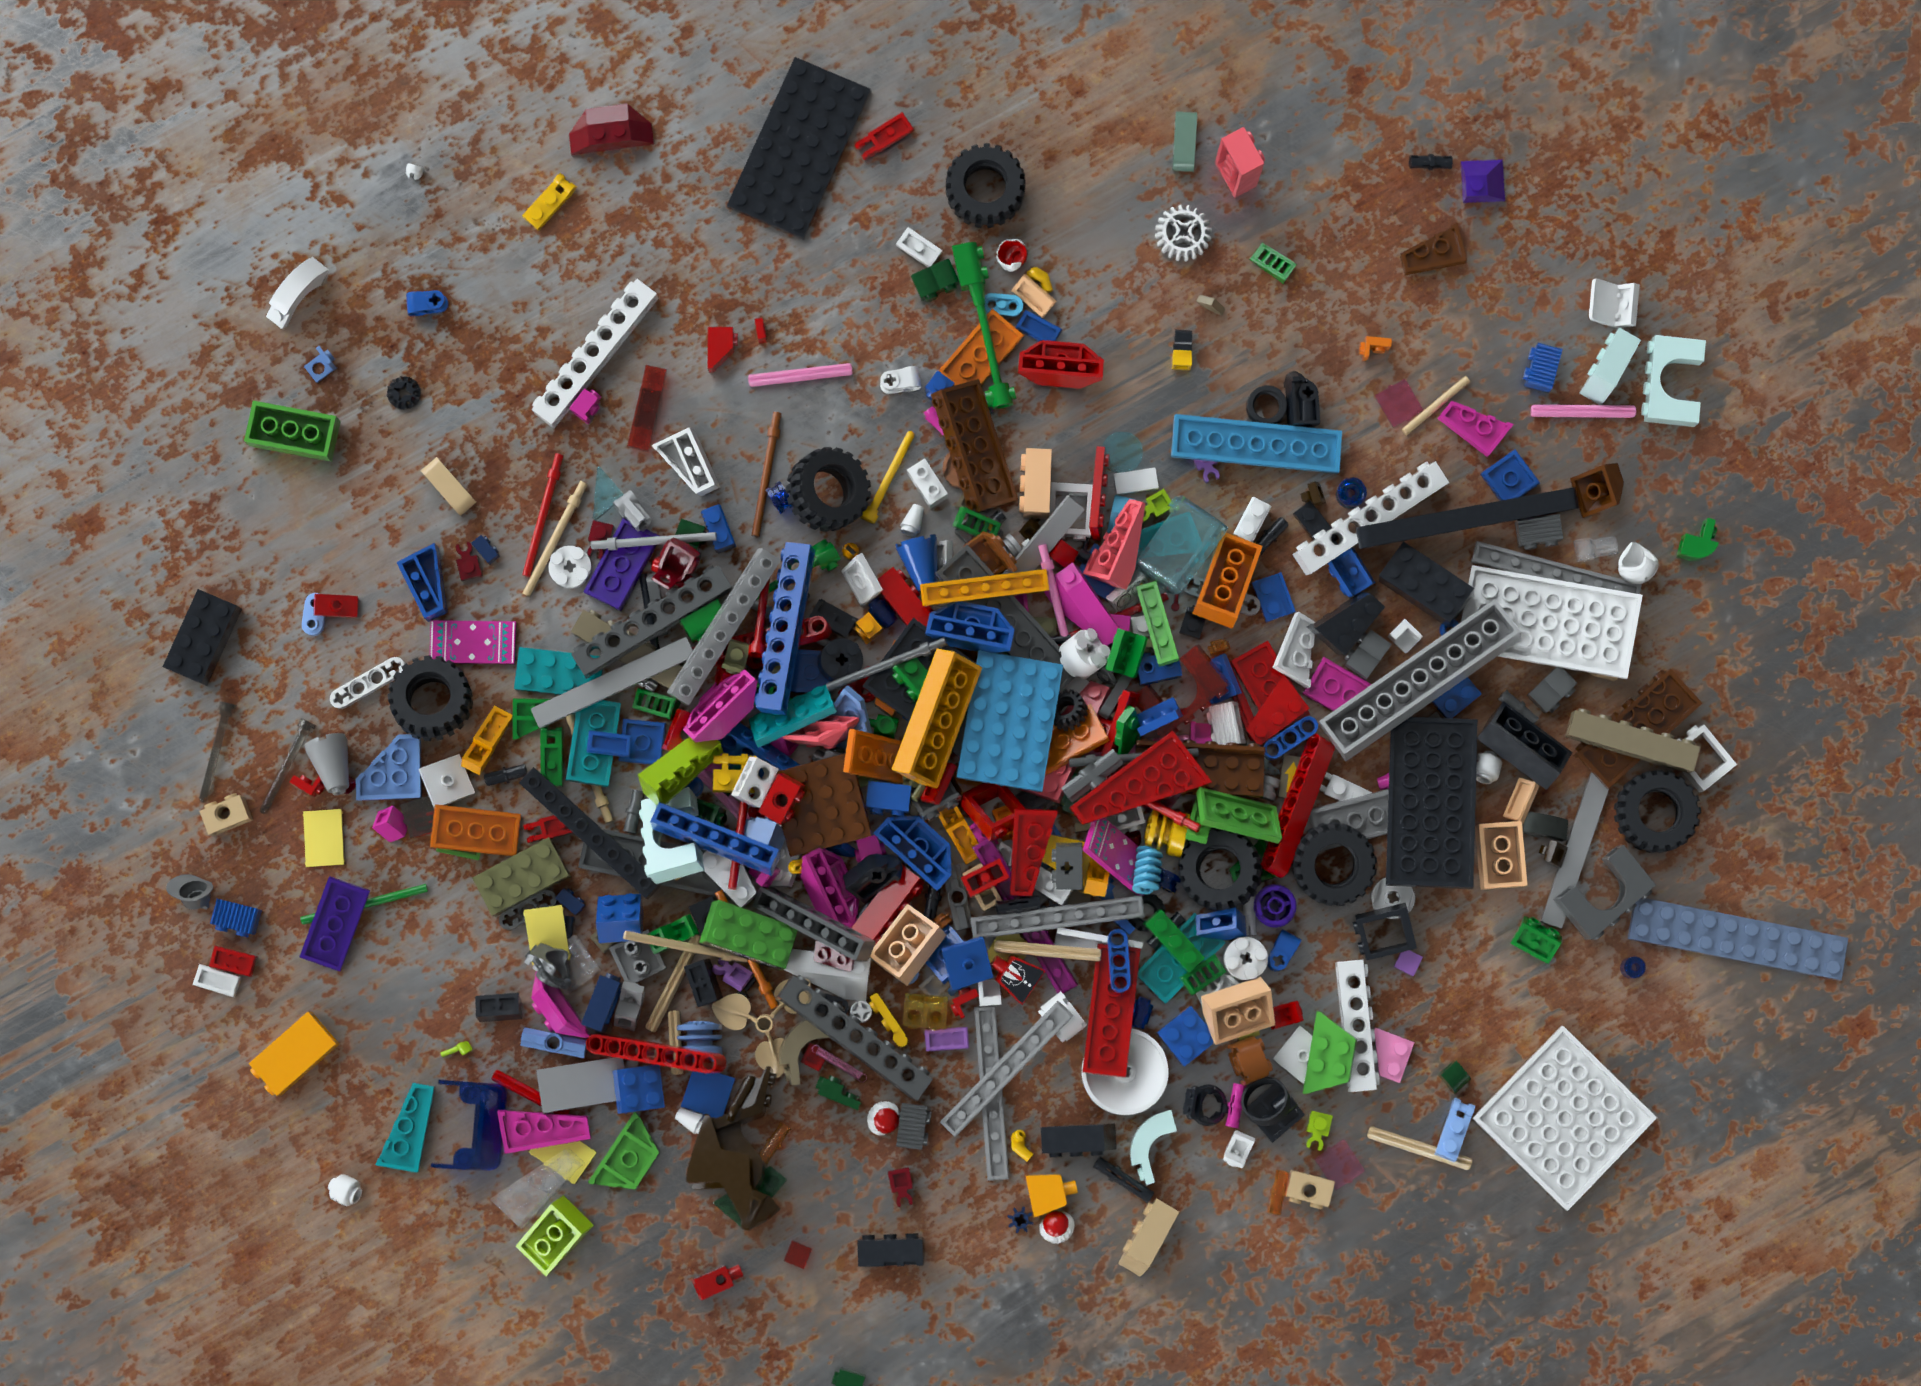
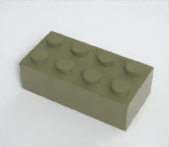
M548 837L472 877L489 912L492 916L496 917L513 906L572 876L553 840Z

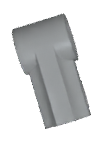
M631 490L612 502L617 512L623 518L626 517L637 532L649 528L652 519L641 507L639 500Z

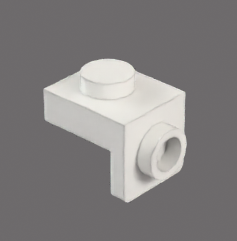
M1235 1130L1225 1150L1223 1160L1232 1167L1243 1168L1255 1138Z

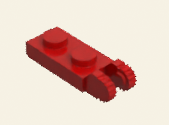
M901 112L869 132L866 137L855 144V147L858 150L870 142L873 143L874 147L865 151L862 155V158L867 160L877 152L880 153L912 133L914 128L904 113Z
M554 815L523 825L524 830L529 831L541 827L542 834L529 836L527 843L573 833Z

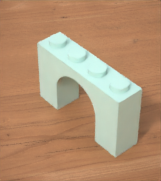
M1655 335L1651 341H1648L1647 353L1650 356L1649 361L1645 365V374H1648V378L1643 387L1646 401L1645 403L1643 402L1641 408L1644 422L1695 427L1699 423L1701 402L1677 400L1670 397L1661 386L1660 375L1662 369L1672 363L1700 365L1703 363L1706 340Z
M689 787L684 788L666 804L690 815L698 816L697 797ZM650 799L642 800V809L639 810V815L643 822L641 834L645 840L643 853L647 860V865H645L647 877H650L655 884L704 871L703 852L695 842L672 849L661 848L660 841L663 833L653 830L650 823L657 805Z

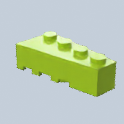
M688 737L638 774L643 793L656 805L659 802L666 805L713 762V755H721L723 753L721 742L718 740L695 742L692 738Z

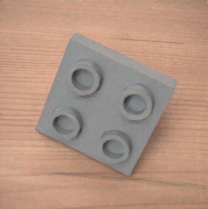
M649 930L643 931V934L650 933ZM630 940L620 942L609 948L626 982L638 983L667 969L660 953L654 955L649 944Z

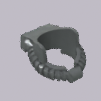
M540 943L538 946L535 945L526 954L524 962L528 966L531 962L535 964L533 969L537 971L536 976L541 982L564 990L572 984L570 970L566 963L569 957L567 951ZM555 970H558L560 972L562 978H557L553 976Z

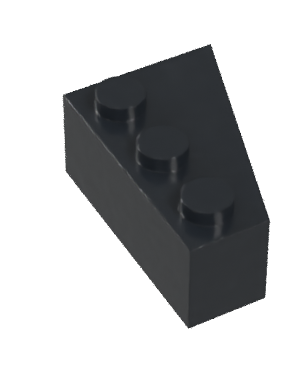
M1360 592L1331 613L1324 615L1317 622L1307 626V628L1336 654L1346 656L1385 606L1371 593Z
M1115 1123L1041 1127L1042 1154L1049 1153V1157H1062V1153L1069 1152L1070 1157L1083 1156V1152H1091V1156L1104 1155V1151L1117 1149Z
M906 1233L904 1238H897V1234H884V1238L875 1239V1235H862V1239L857 1240L858 1267L924 1265L923 1237H919L918 1233Z

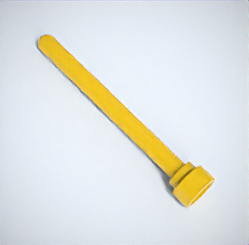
M913 431L906 433L870 506L860 516L863 520L872 524L876 523L879 517L877 509L915 436Z

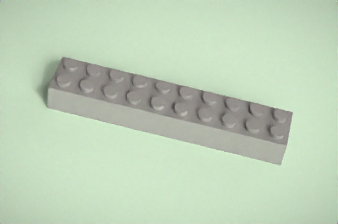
M1494 599L1319 721L1321 729L1344 760L1347 761L1521 640V631L1496 599Z

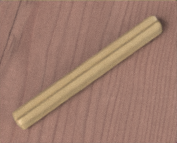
M696 935L690 938L688 943L700 945L701 936ZM683 951L645 1026L647 1030L651 1032L657 1031L686 973L684 966L691 964L696 953Z
M996 940L994 945L995 952L1089 961L1101 960V950L1093 948Z
M1373 1126L1369 1128L1367 1133L1369 1139L1465 1170H1469L1472 1165V1159L1459 1154L1457 1161L1454 1163L1434 1155L1437 1148L1435 1146Z

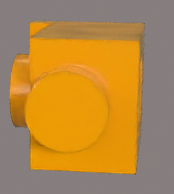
M870 612L858 620L853 628L866 645L883 632V628Z

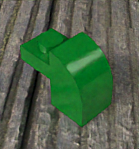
M1711 518L1705 519L1702 523L1699 537L1687 533L1684 534L1680 539L1676 557L1689 561H1699L1712 554L1719 542L1711 540L1714 539L1717 532V527H1715L1716 520Z
M691 914L646 935L686 942L699 934ZM649 944L654 955L671 949Z

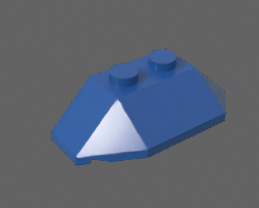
M954 602L930 613L925 634L935 640L945 637L948 643L947 646L976 652L980 650L999 653L1011 650L1015 629L1009 624L998 608L967 602Z
M887 817L874 832L882 842L935 890L938 891L952 875L951 845L923 821L921 817Z

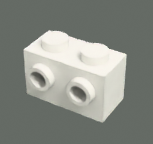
M1141 806L1106 817L1120 831L1128 829L1129 832L1142 829L1141 825L1146 823Z

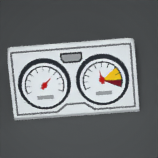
M1136 569L1127 590L1115 588L1106 599L1116 612H1119L1138 596L1136 586L1146 584L1148 581L1144 574Z

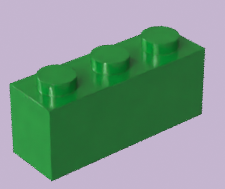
M1158 909L1143 923L1186 972H1191L1205 959L1162 910Z

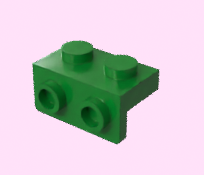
M1118 628L1113 638L1112 649L1107 658L1105 669L1136 678L1148 638Z

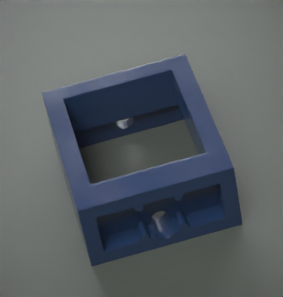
M606 973V976H599L581 1022L582 1025L600 1032L607 1031L621 995L623 983L620 982V977L610 973Z

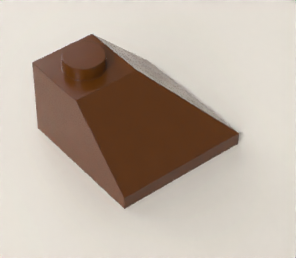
M1618 463L1604 464L1570 478L1572 487H1576L1582 518L1620 504L1624 481Z

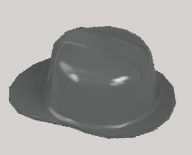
M184 874L171 879L167 883L166 890L169 895L179 899L189 910L200 908L207 910L214 886L211 882L197 876Z

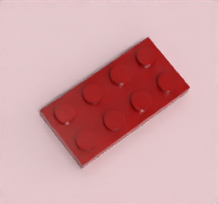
M1268 640L1230 661L1258 711L1284 675L1273 668L1277 655ZM1286 676V678L1289 680V682H1290V683L1292 684V686L1294 687V685H1293L1292 681L1290 680V678H1288V677ZM1307 710L1305 713H1303L1301 716H1299L1285 728L1293 725L1302 718L1309 716V711Z

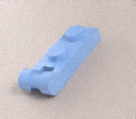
M1454 1098L1434 1155L1454 1163L1457 1161L1475 1110V1105L1470 1103L1466 1105L1461 1103L1460 1099ZM1457 1111L1464 1113L1463 1118L1456 1116Z

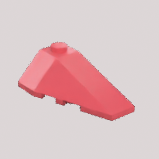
M1128 500L1115 519V526L1112 531L1105 533L1103 544L1098 550L1095 548L1084 569V575L1113 587L1127 590L1136 567L1145 510L1144 502Z

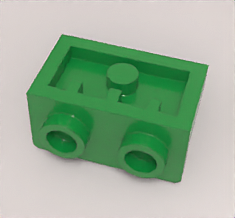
M914 658L897 666L895 665L893 667L894 674L892 675L900 685L904 683L908 688L906 692L913 701L918 700L928 670L921 662Z
M1524 916L1510 944L1549 964L1561 945L1562 936L1556 929L1541 925V922L1536 918Z

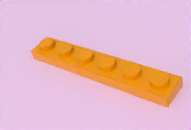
M1042 569L921 584L920 589L923 606L1044 592L1049 591L1047 570Z

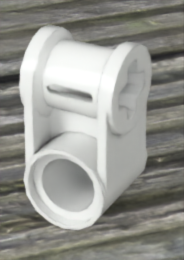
M909 366L884 372L881 376V390L886 394H894L921 389L918 367ZM888 379H891V382H893L892 386H889L887 383Z

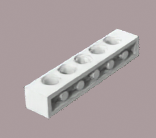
M1363 960L1335 962L1341 1026L1346 1032L1357 1038V1042L1362 1041L1366 1047L1365 1051L1361 1054L1355 1050L1350 1082L1347 1083L1348 1092L1377 1090L1376 1085L1380 1084L1379 1073L1375 1072L1374 1063H1377L1376 1050L1372 1049V1042H1375L1374 1029H1370V1020H1373L1372 1007H1368L1367 1001L1368 998H1371L1369 985L1366 986L1365 977H1368V966L1364 964ZM1351 976L1356 977L1359 981V985L1355 989L1348 985V979ZM1353 998H1358L1361 1002V1007L1358 1010H1354L1350 1006ZM1356 1019L1361 1020L1363 1023V1029L1360 1032L1355 1031L1352 1026ZM1360 1063H1365L1368 1067L1365 1075H1360L1357 1071V1066Z

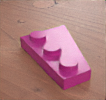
M1451 401L1437 418L1486 457L1491 454L1514 425L1509 422L1499 421L1494 416L1478 413L1475 409Z

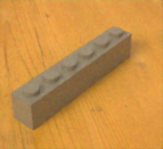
M583 610L571 633L590 643L596 634L600 632L605 634L611 630L610 627L615 623L610 620L607 623L600 619L601 615L593 610L589 612ZM627 631L629 636H635V634ZM612 638L609 641V646L617 647L620 644L619 638ZM647 642L618 661L628 664L654 652L656 647ZM681 663V665H677L649 679H653L661 686L669 689L685 663Z
M1582 708L1571 713L1565 734L1566 738L1690 774L1694 772L1700 746H1696L1692 740L1682 739V741L1674 739V735L1668 733L1655 734L1653 729L1647 727L1638 729L1632 727L1633 724L1627 721L1614 722L1611 721L1612 717L1600 714L1597 717L1591 715V711Z

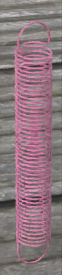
M822 1048L819 1049L821 1051L816 1052V1054L823 1055L822 1058L826 1061L828 1060V1062L830 1061V1063L832 1062L834 1066L844 1068V1072L849 1073V1075L851 1074V1076L853 1075L857 1080L859 1075L854 1073L859 1072L862 1074V1072L857 1069L855 1070V1068L852 1069V1066L845 1062L843 1063V1061L840 1063L849 1067L845 1068L838 1065L840 1063L835 1061H841V1059L836 1056L834 1057V1055L824 1049L822 1050Z

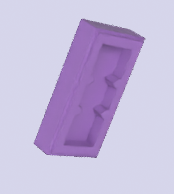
M968 1027L925 1030L926 1052L969 1048Z

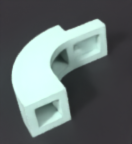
M1171 1110L1157 1113L1146 1119L1133 1136L1130 1146V1162L1132 1166L1140 1164L1141 1168L1137 1169L1140 1181H1145L1146 1185L1155 1183L1148 1157L1151 1144L1158 1137L1177 1131Z

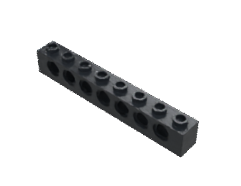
M533 767L519 782L521 786L644 898L649 900L662 885V883L655 884L650 877L648 878L643 865L536 768Z

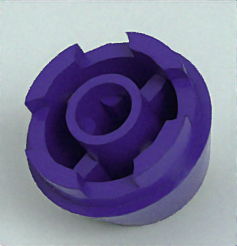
M1273 884L1262 888L1257 893L1254 900V912L1259 921L1264 925L1274 928L1282 927L1288 924L1295 916L1297 909L1296 899L1288 888Z

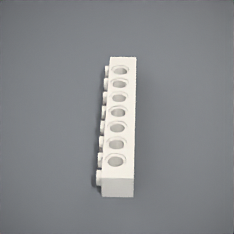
M636 279L634 283L631 281L626 286L625 294L621 299L617 298L613 302L612 310L608 315L604 314L598 322L599 326L595 331L589 332L585 338V344L573 352V359L569 364L565 363L559 370L560 375L556 380H551L546 386L547 391L542 397L538 396L533 402L532 411L552 428L555 429L570 410L569 407L584 388L587 389L659 299L657 293L640 280ZM635 299L639 301L636 307H628L630 300ZM624 316L625 321L622 324L615 323L616 317ZM605 332L612 333V337L609 340L602 339V335ZM593 348L599 349V353L595 357L589 356V351ZM583 364L586 366L584 372H575L578 365ZM572 381L573 385L570 389L562 388L564 382ZM553 397L560 398L556 406L549 405Z
M1426 461L1417 467V473L1413 475L1411 473L1406 474L1399 479L1401 483L1397 486L1391 484L1383 489L1384 494L1379 498L1376 495L1365 501L1367 505L1362 509L1358 506L1348 513L1350 517L1344 521L1342 518L1330 524L1332 528L1327 532L1323 529L1313 536L1315 540L1308 543L1306 540L1296 547L1298 551L1292 555L1305 575L1312 574L1358 543L1356 532L1351 533L1349 531V523L1355 524L1357 528L1392 521L1447 485L1449 481L1436 461L1430 464ZM1419 477L1425 481L1424 488H1421L1417 483ZM1401 489H1405L1407 491V499H1403L1401 497ZM1384 500L1389 501L1391 504L1389 511L1383 507ZM1367 511L1371 512L1374 516L1372 522L1366 519ZM1332 534H1336L1339 537L1338 545L1331 541ZM1315 545L1321 547V556H1317L1314 553Z

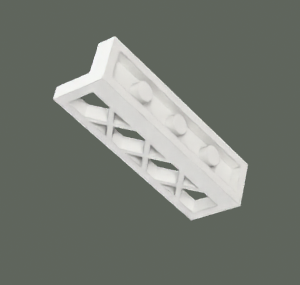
M1057 928L1054 944L1097 949L1098 943L1107 944L1108 936ZM1111 938L1113 944L1115 945H1121L1123 943L1122 938ZM1128 940V947L1142 949L1143 942Z

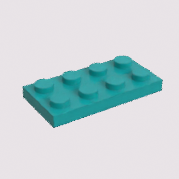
M519 647L514 690L561 695L602 676L603 669L586 679L571 653ZM590 655L592 658H598V657H600V656Z
M825 684L815 687L808 693L795 696L788 703L786 715L758 713L750 718L749 722L754 740L759 748L837 711L831 692L828 691Z
M601 700L576 712L565 781L601 787L609 786L613 756L586 753L588 733L591 730L617 734L621 703Z
M1194 913L1179 930L1207 959L1215 954L1226 942L1221 939L1198 937L1196 934L1197 914ZM1161 946L1139 968L1138 978L1166 1004L1184 986L1179 977L1186 973V971Z

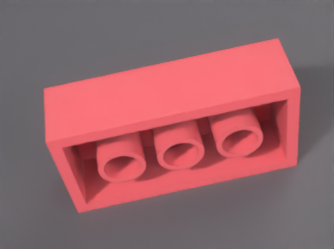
M1244 127L1221 138L1215 164L1234 198L1257 187L1265 161L1261 150H1257L1253 144L1255 140L1250 131L1247 132Z

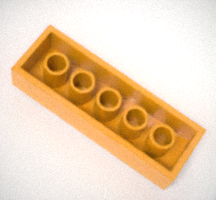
M936 649L893 764V771L918 784L938 788L980 676L981 666L955 652Z

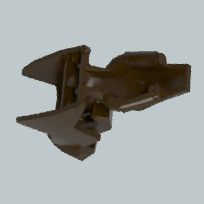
M770 1066L766 1067L760 1078L754 1076L744 1078L732 1099L733 1103L728 1114L714 1119L709 1114L704 1115L686 1175V1182L692 1183V1189L694 1190L724 1189L740 1216L741 1229L750 1231L765 1223L780 1210V1207L770 1196L758 1192L765 1180L766 1164L741 1132V1125L762 1118L766 1113V1108L771 1106L772 1095L769 1092L770 1087L775 1084L776 1073H773V1069Z

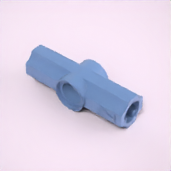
M524 1027L520 1046L585 1058L587 1052L586 1039ZM552 1037H557L560 1041L559 1047L556 1049H552L549 1045Z

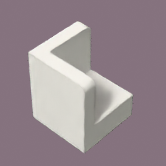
M1404 619L1387 637L1404 653H1407L1423 636Z
M994 979L978 982L980 1007L1001 1005L1000 985Z

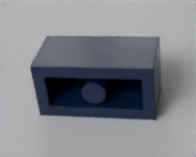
M480 535L471 544L490 565L500 557L497 554L499 551L495 546H490L489 543L491 541L486 536Z
M563 888L555 899L577 916L585 907L583 904L585 901L579 896L578 898L573 896L574 892L569 888L567 890Z

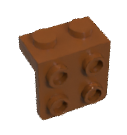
M983 531L965 544L975 552L994 575H998L1004 569L1012 572L1018 570L1015 566L1017 563L1016 559L1011 553L1007 554L1003 548L1005 543L998 535L995 536L993 533L990 534Z

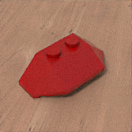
M1041 340L1019 353L1018 373L1037 385L1080 389L1102 381L1104 359L1083 343Z

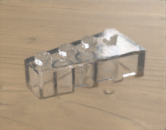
M567 1148L490 1200L516 1225L523 1229L585 1162L570 1148Z

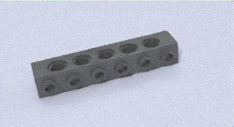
M760 886L753 903V907L855 961H868L876 941L774 887Z

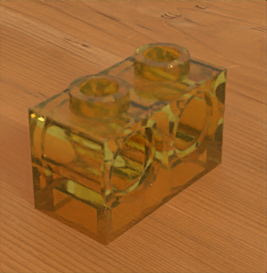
M905 993L903 1026L912 1029L927 1027L931 1030L946 1029L948 997ZM917 1010L920 1013L917 1015H913L909 1011ZM937 1011L940 1012L941 1015L933 1016L931 1013Z

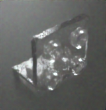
M577 935L568 939L571 959L567 960L566 963L570 970L572 984L566 990L562 989L565 995H569L602 971ZM555 970L553 976L557 978H562L560 972L558 970Z

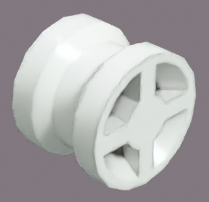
M857 1001L852 1005L850 1014L857 1017L861 1021L860 1023H863L870 1019L872 1009L867 1002Z

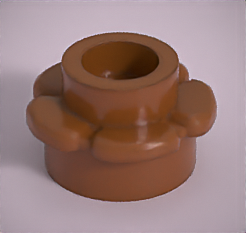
M943 912L933 920L941 929L953 922L949 917L950 913L945 915Z

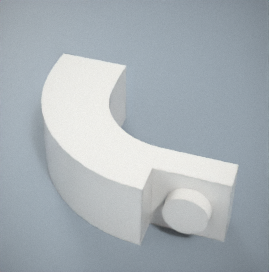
M313 257L301 263L286 277L269 302L271 307L266 317L281 329L287 327L298 304L310 291L321 286L329 269Z

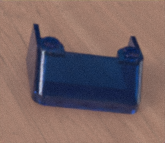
M438 1080V1084L460 1086V1099L467 1104H476L472 1148H461L455 1152L453 1163L434 1162L431 1163L430 1168L484 1171L497 1169L501 1165L503 1141L497 1111L506 1110V1088L498 1083Z

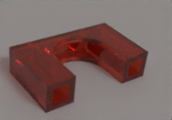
M1199 644L1179 658L1196 681V697L1192 704L1180 709L1183 714L1182 717L1155 729L1161 739L1171 731H1174L1175 734L1178 733L1177 727L1182 723L1187 725L1196 718L1193 714L1198 710L1203 712L1212 705L1210 701L1216 696L1218 699L1228 692L1227 687L1231 685ZM1150 684L1137 692L1140 696L1136 706L1141 712L1164 702Z

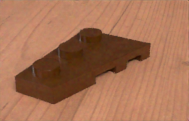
M1458 223L1453 224L1443 232L1435 234L1431 239L1402 252L1400 259L1404 275L1466 264L1467 257Z

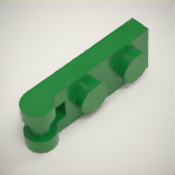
M543 727L540 730L541 774L556 787H563V727H556V729ZM548 738H555V744H548Z

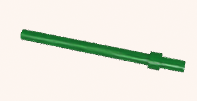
M427 884L369 898L364 909L428 892ZM315 913L301 916L302 925L312 923Z

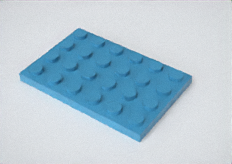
M978 650L976 664L981 666L982 670L969 702L957 778L1042 792L1063 664Z

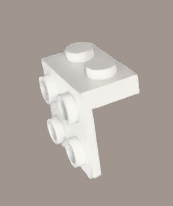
M1593 279L1589 319L1613 328L1636 326L1640 285L1636 283L1616 285L1601 279Z

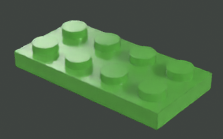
M1199 787L1196 796L1201 825L1277 844L1282 839L1276 806Z

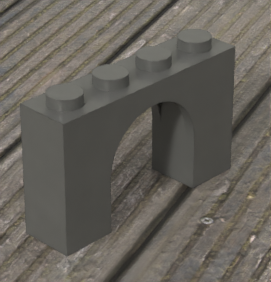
M1617 845L1601 859L1619 883V896L1610 908L1599 910L1593 907L1576 886H1569L1553 899L1585 940L1599 939L1605 933L1603 930L1609 925L1612 927L1621 919L1619 916L1624 912L1628 913L1637 906L1635 903L1640 898H1647L1653 892L1651 889L1656 886L1624 845Z

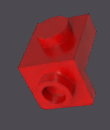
M970 986L959 991V996L952 999L954 1004L950 1005L955 1017L965 1018L960 1005L979 997L976 989L971 990Z
M1298 1001L1273 1007L1275 1025L1271 1026V1030L1304 1020L1302 1016L1303 1011Z

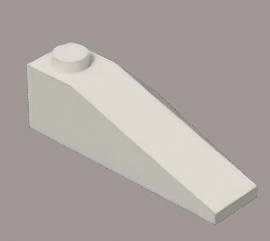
M791 950L786 969L783 970L796 976L800 975L808 979L812 984L843 999L866 1002L871 958L868 961L854 960L853 970L849 972L814 962V951Z

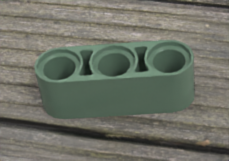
M1176 111L1172 171L1194 172L1197 112Z

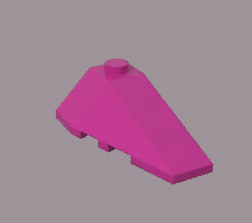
M1071 563L1054 576L1064 616L1083 630L1094 629L1100 642L1103 645L1110 646L1113 644V638L1119 627L1080 568ZM1044 591V593L1052 603L1050 592Z

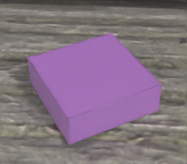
M1410 950L1401 952L1393 967L1414 976L1423 957Z

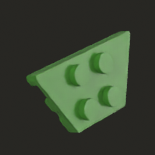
M1321 1011L1316 1013L1303 1094L1348 1083L1351 1078L1357 1038L1346 1032L1340 1025L1333 1022Z
M637 1112L633 1113L588 1183L636 1189L660 1152Z

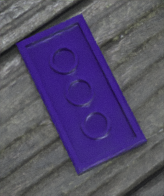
M623 518L613 537L628 539L659 535L647 529L637 532L632 524ZM657 545L618 548V550L610 551L606 549L583 592L622 611Z
M329 876L299 957L341 971L370 890Z

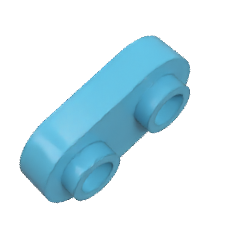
M997 293L985 295L986 314L992 309L988 307L989 302H995L996 306L993 309L1003 317H1017L1023 311V302L1016 295ZM1015 304L1017 308L1010 310L1009 305Z

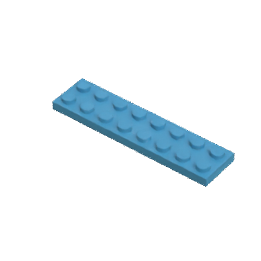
M1175 414L1171 457L1338 474L1340 471L1342 431Z

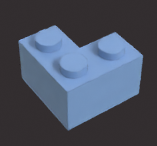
M765 816L764 819L759 817L746 819L744 836L777 848L779 852L785 841L782 827Z

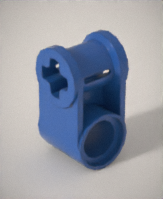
M438 290L406 293L409 316L442 313L448 308V299ZM437 298H439L441 301H438L437 305H435L433 302H436Z
M1282 929L1268 956V968L1274 972L1286 968L1302 939ZM1279 956L1282 965L1275 966L1273 958Z

